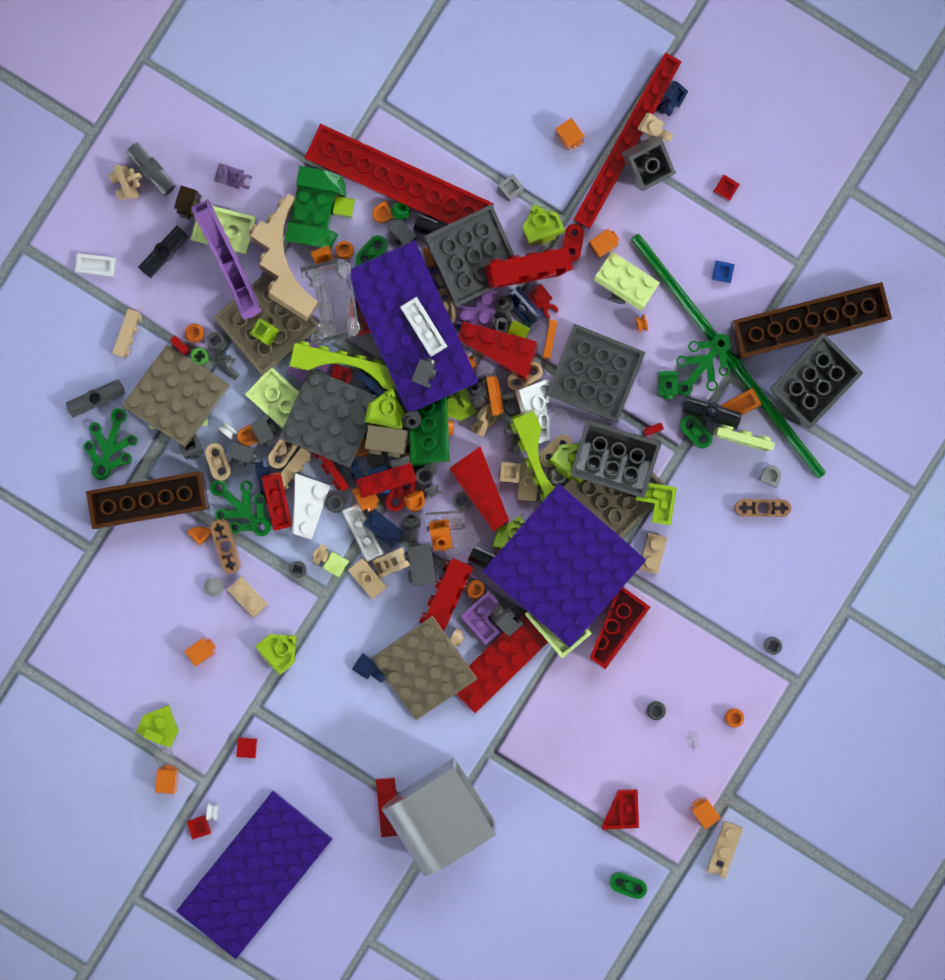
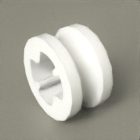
M225 421L223 426L218 428L230 439L233 438L232 435L234 433H237Z
M208 803L206 820L213 819L217 821L218 804L213 806L211 803Z

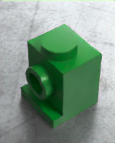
M659 371L657 373V396H662V399H674V396L678 395V371ZM666 382H670L672 384V387L670 389H667L665 387Z

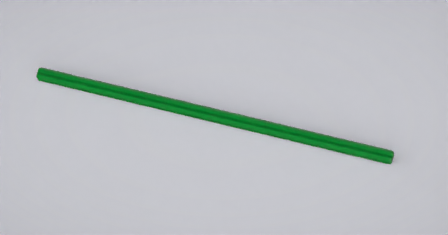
M640 234L633 236L631 241L708 340H713L714 336L718 334L642 236ZM720 339L717 344L719 347H723L725 342ZM728 349L726 351L727 364L748 390L754 389L762 403V409L817 478H821L825 475L826 471L733 352Z

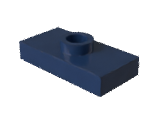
M359 371L356 375L366 385L364 389L373 395L375 393L378 396L386 392L364 372Z

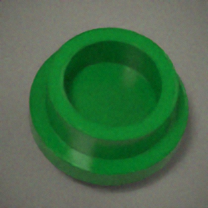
M398 202L391 208V215L397 220H406L410 215L409 207Z

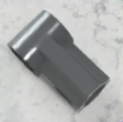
M438 463L419 465L416 473L419 485L428 486L431 484ZM422 472H427L430 475V479L422 482L419 479V475Z

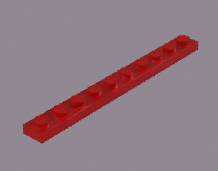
M665 52L573 221L590 230L626 165L621 153L637 145L643 134L637 130L646 113L654 114L682 61Z

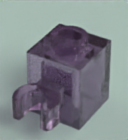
M219 163L214 182L239 189V187L249 189V186L244 184V180L246 178L252 179V176L243 174L244 170Z

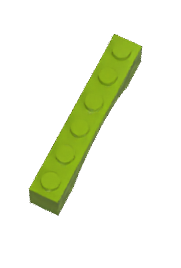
M299 341V344L295 343L293 346L289 367L309 371L326 364L349 365L367 373L382 389H393L394 392L398 393L388 368L382 360L374 359V362L366 360L367 357L356 354L355 357L347 356L348 352L337 350L334 353L330 352L328 347L318 345L317 348L310 347V343Z
M530 409L511 417L513 423H510L513 433H518L519 435L518 445L521 451H525L527 454L526 464L529 469L533 468L535 475L532 478L536 487H541L543 493H540V497L544 501L555 486L545 476L539 461L538 444L542 428L535 411Z

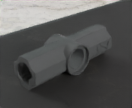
M138 142L132 144L125 152L127 156L139 167V171L149 182L151 181L164 196L170 194L176 187L174 181L163 171L164 169L154 157H151Z
M117 379L66 402V407L72 418L94 408L102 407L105 403L119 398L126 393L120 380ZM98 393L100 400L94 404L92 396Z

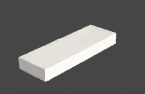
M417 297L400 307L431 357L447 347Z
M359 503L343 510L342 513L366 562L384 555L376 536L362 525L367 518Z

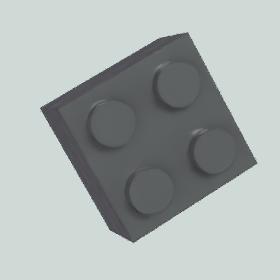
M655 135L621 153L635 187L641 191H645L676 174L663 140Z
M431 544L408 547V552H405L404 555L405 560H408L410 563L411 571H407L409 583L413 582V586L437 583Z

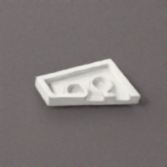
M544 379L515 390L521 413L530 409L535 411L542 428L539 443L550 439L549 416L547 415L549 396H546L549 379Z
M293 473L294 510L292 515V533L312 540L330 485Z

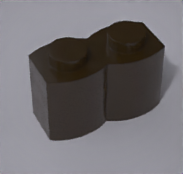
M180 186L174 209L177 210L176 213L179 214V217L190 220L191 217L195 218L191 207L199 204L202 197L197 190Z

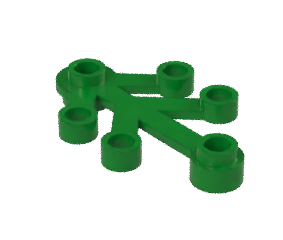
M717 334L711 341H691L688 348L691 352L712 348L707 355L679 356L676 359V364L679 367L700 363L686 381H681L678 384V393L680 395L688 396L693 390L692 385L705 369H707L708 378L707 389L709 391L717 389L718 383L715 381L713 359L718 353L720 359L719 374L727 376L730 373L726 351L731 346V340L726 334ZM720 339L725 341L723 347H719L717 344ZM692 343H697L698 348L696 350L691 349L690 345ZM680 358H684L686 360V363L684 365H680L678 363V360ZM722 367L728 368V372L726 374L721 373L720 370ZM710 382H715L716 387L714 389L709 388L708 384ZM683 385H687L689 387V390L687 392H683L681 390V387Z
M116 408L111 412L113 424L107 442L101 432L102 426L99 423H92L89 427L90 432L94 434L103 452L101 460L95 451L96 444L93 441H86L83 445L84 450L88 452L94 464L92 475L98 480L107 479L111 475L112 469L122 464L131 463L132 456L129 453H122L120 458L109 462L112 454L128 446H135L138 443L137 436L130 434L126 439L115 444L121 423L127 420V413L121 408ZM118 413L123 414V418L121 420L117 419ZM94 425L99 427L97 432H94L92 429ZM130 437L135 438V442L133 444L129 443ZM88 443H91L93 445V448L91 450L87 449ZM124 455L129 456V460L127 462L123 461ZM103 467L105 469V473L100 474L99 468Z
M246 480L240 484L243 504L227 490V485L224 481H214L210 486L211 493L215 496L222 495L237 509L226 510L220 508L216 511L215 517L217 519L247 518L251 522L247 524H241L238 521L232 522L230 524L232 533L253 531L258 536H265L271 531V523L265 518L264 504L266 503V497L264 494L260 493L254 497V503L257 505V516L251 512L250 491L253 485L250 481ZM244 483H247L249 485L248 490L244 489ZM218 484L222 485V491L217 489ZM258 496L263 498L262 503L258 502ZM220 511L224 512L223 518L219 516ZM260 523H263L265 525L264 530L260 529ZM233 524L238 525L239 529L237 531L233 529Z

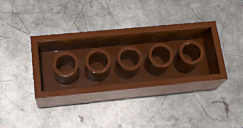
M202 471L86 491L92 529H101L210 509L204 472Z

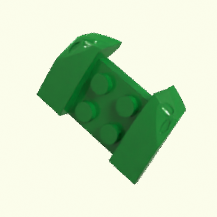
M299 166L296 181L297 191L291 221L287 224L284 241L317 247L328 245L332 247L339 234L329 230L335 196L346 197L345 181L339 175L325 170Z

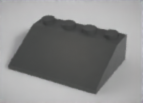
M822 333L770 387V390L804 428L811 429L855 383L863 372Z
M587 418L570 475L644 498L662 442Z

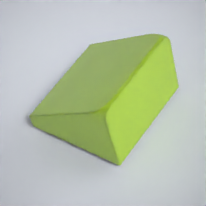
M336 196L333 215L353 218L355 199Z
M259 318L249 334L270 346L279 330Z
M512 321L507 333L526 338L530 328Z
M332 551L323 569L340 578L349 561Z

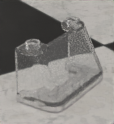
M334 259L300 268L302 278L307 277L311 282L309 287L315 288L318 301L320 324L315 325V329H318L316 334L310 335L312 345L333 344L356 336L360 325L357 318L350 264L344 259Z

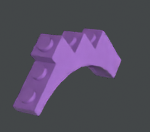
M209 199L192 206L191 209L222 270L242 318L245 320L256 316L262 311L254 289Z

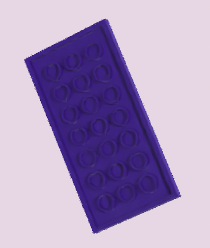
M415 240L344 272L407 412L416 411L478 383V379ZM415 297L418 298L447 345L445 349L432 357L400 308ZM425 357L436 361L434 369L437 372L433 381L429 380L428 382L431 384L430 388L411 381L420 359L425 360Z
M273 790L176 912L234 959H237L333 838Z

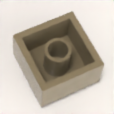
M368 425L365 449L369 450L370 454L381 455L382 452H386L389 457L400 458L401 455H405L408 431Z

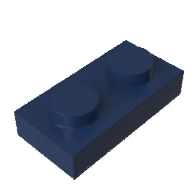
M519 286L508 295L514 304L513 311L528 328L533 326L544 315Z
M375 509L362 524L391 548L397 544L405 533Z

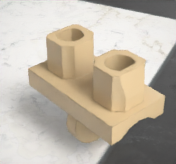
M127 165L114 166V171L109 174V178L113 184L120 183L122 186L121 189L116 191L118 199L139 198L140 194L137 188L140 187L138 180L142 178L141 173L135 174L133 168L129 169Z

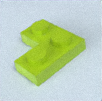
M649 483L645 497L636 496L635 500L654 503L652 523L671 525L677 487Z

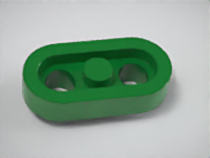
M373 236L357 252L355 256L357 266L363 264V257H368L370 261L387 251L388 244L383 236ZM381 243L382 247L380 249H376L375 244Z
M687 415L681 419V431L697 448L704 449L711 445L713 440L712 434L695 416ZM688 421L692 423L691 429L686 427ZM701 435L705 437L704 443L699 441Z
M615 872L609 879L612 890L634 899H641L647 893L645 882L631 875ZM618 878L622 879V883L619 885L615 883ZM635 885L640 886L638 891L633 890Z

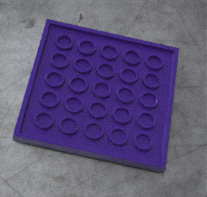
M558 483L482 572L566 645L571 647L643 565L646 559Z

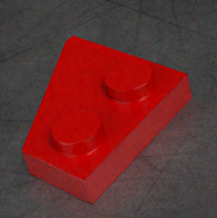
M618 789L603 821L602 830L639 828L638 789Z

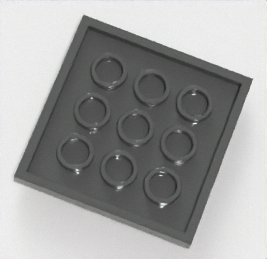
M492 204L423 236L454 307H458L493 290L489 289L485 266L490 264V260L501 258V261L508 260V257L515 256Z
M574 324L546 396L618 423L646 352Z
M310 369L279 439L351 469L368 430V425H370V423L364 422L368 403L378 396Z

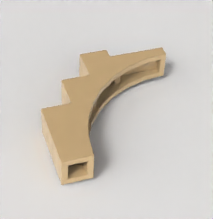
M288 194L286 198L282 197L277 204L278 210L275 214L271 213L266 221L268 224L260 221L258 225H253L249 232L251 234L250 241L266 251L263 252L258 260L260 262L259 269L276 279L267 288L269 290L268 297L307 322L317 308L318 301L310 296L296 281L289 269L284 254L283 229L295 201V197Z

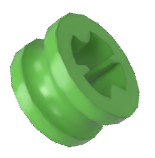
M196 348L191 353V360L202 366L209 361V354L203 348ZM199 352H203L202 354L205 355V359H201V362H197L198 359H195V355H199Z

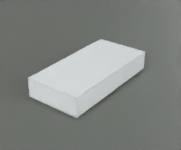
M77 253L75 272L114 277L116 258Z

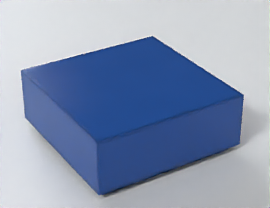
M715 261L712 280L730 284L735 264Z

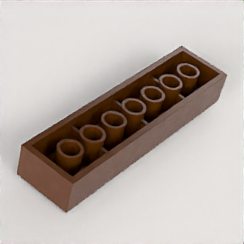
M883 282L736 319L730 322L740 360L814 341L822 333L830 337L892 320Z

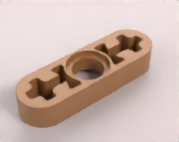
M741 499L736 502L734 509L737 515L743 517H785L790 514L791 505L786 500ZM742 502L745 503V506H752V502H755L753 508L755 514H752V510H745V513H742V510H739V506H742ZM762 502L768 506V511L764 514H761L757 509L758 505ZM771 502H774L773 506H780L783 503L787 510H784L783 514H781L780 510H773L774 514H771Z
M218 519L211 524V533L223 570L226 573L233 574L240 569L241 560L229 523L225 519ZM219 525L224 526V529L222 530L223 536L227 534V537H224L220 540L219 537L222 536L221 531L216 529V527ZM223 541L230 543L231 548L229 551H224L221 548ZM233 553V555L230 556V559L229 556L225 558L226 555ZM230 560L236 563L233 568L231 566L228 567Z

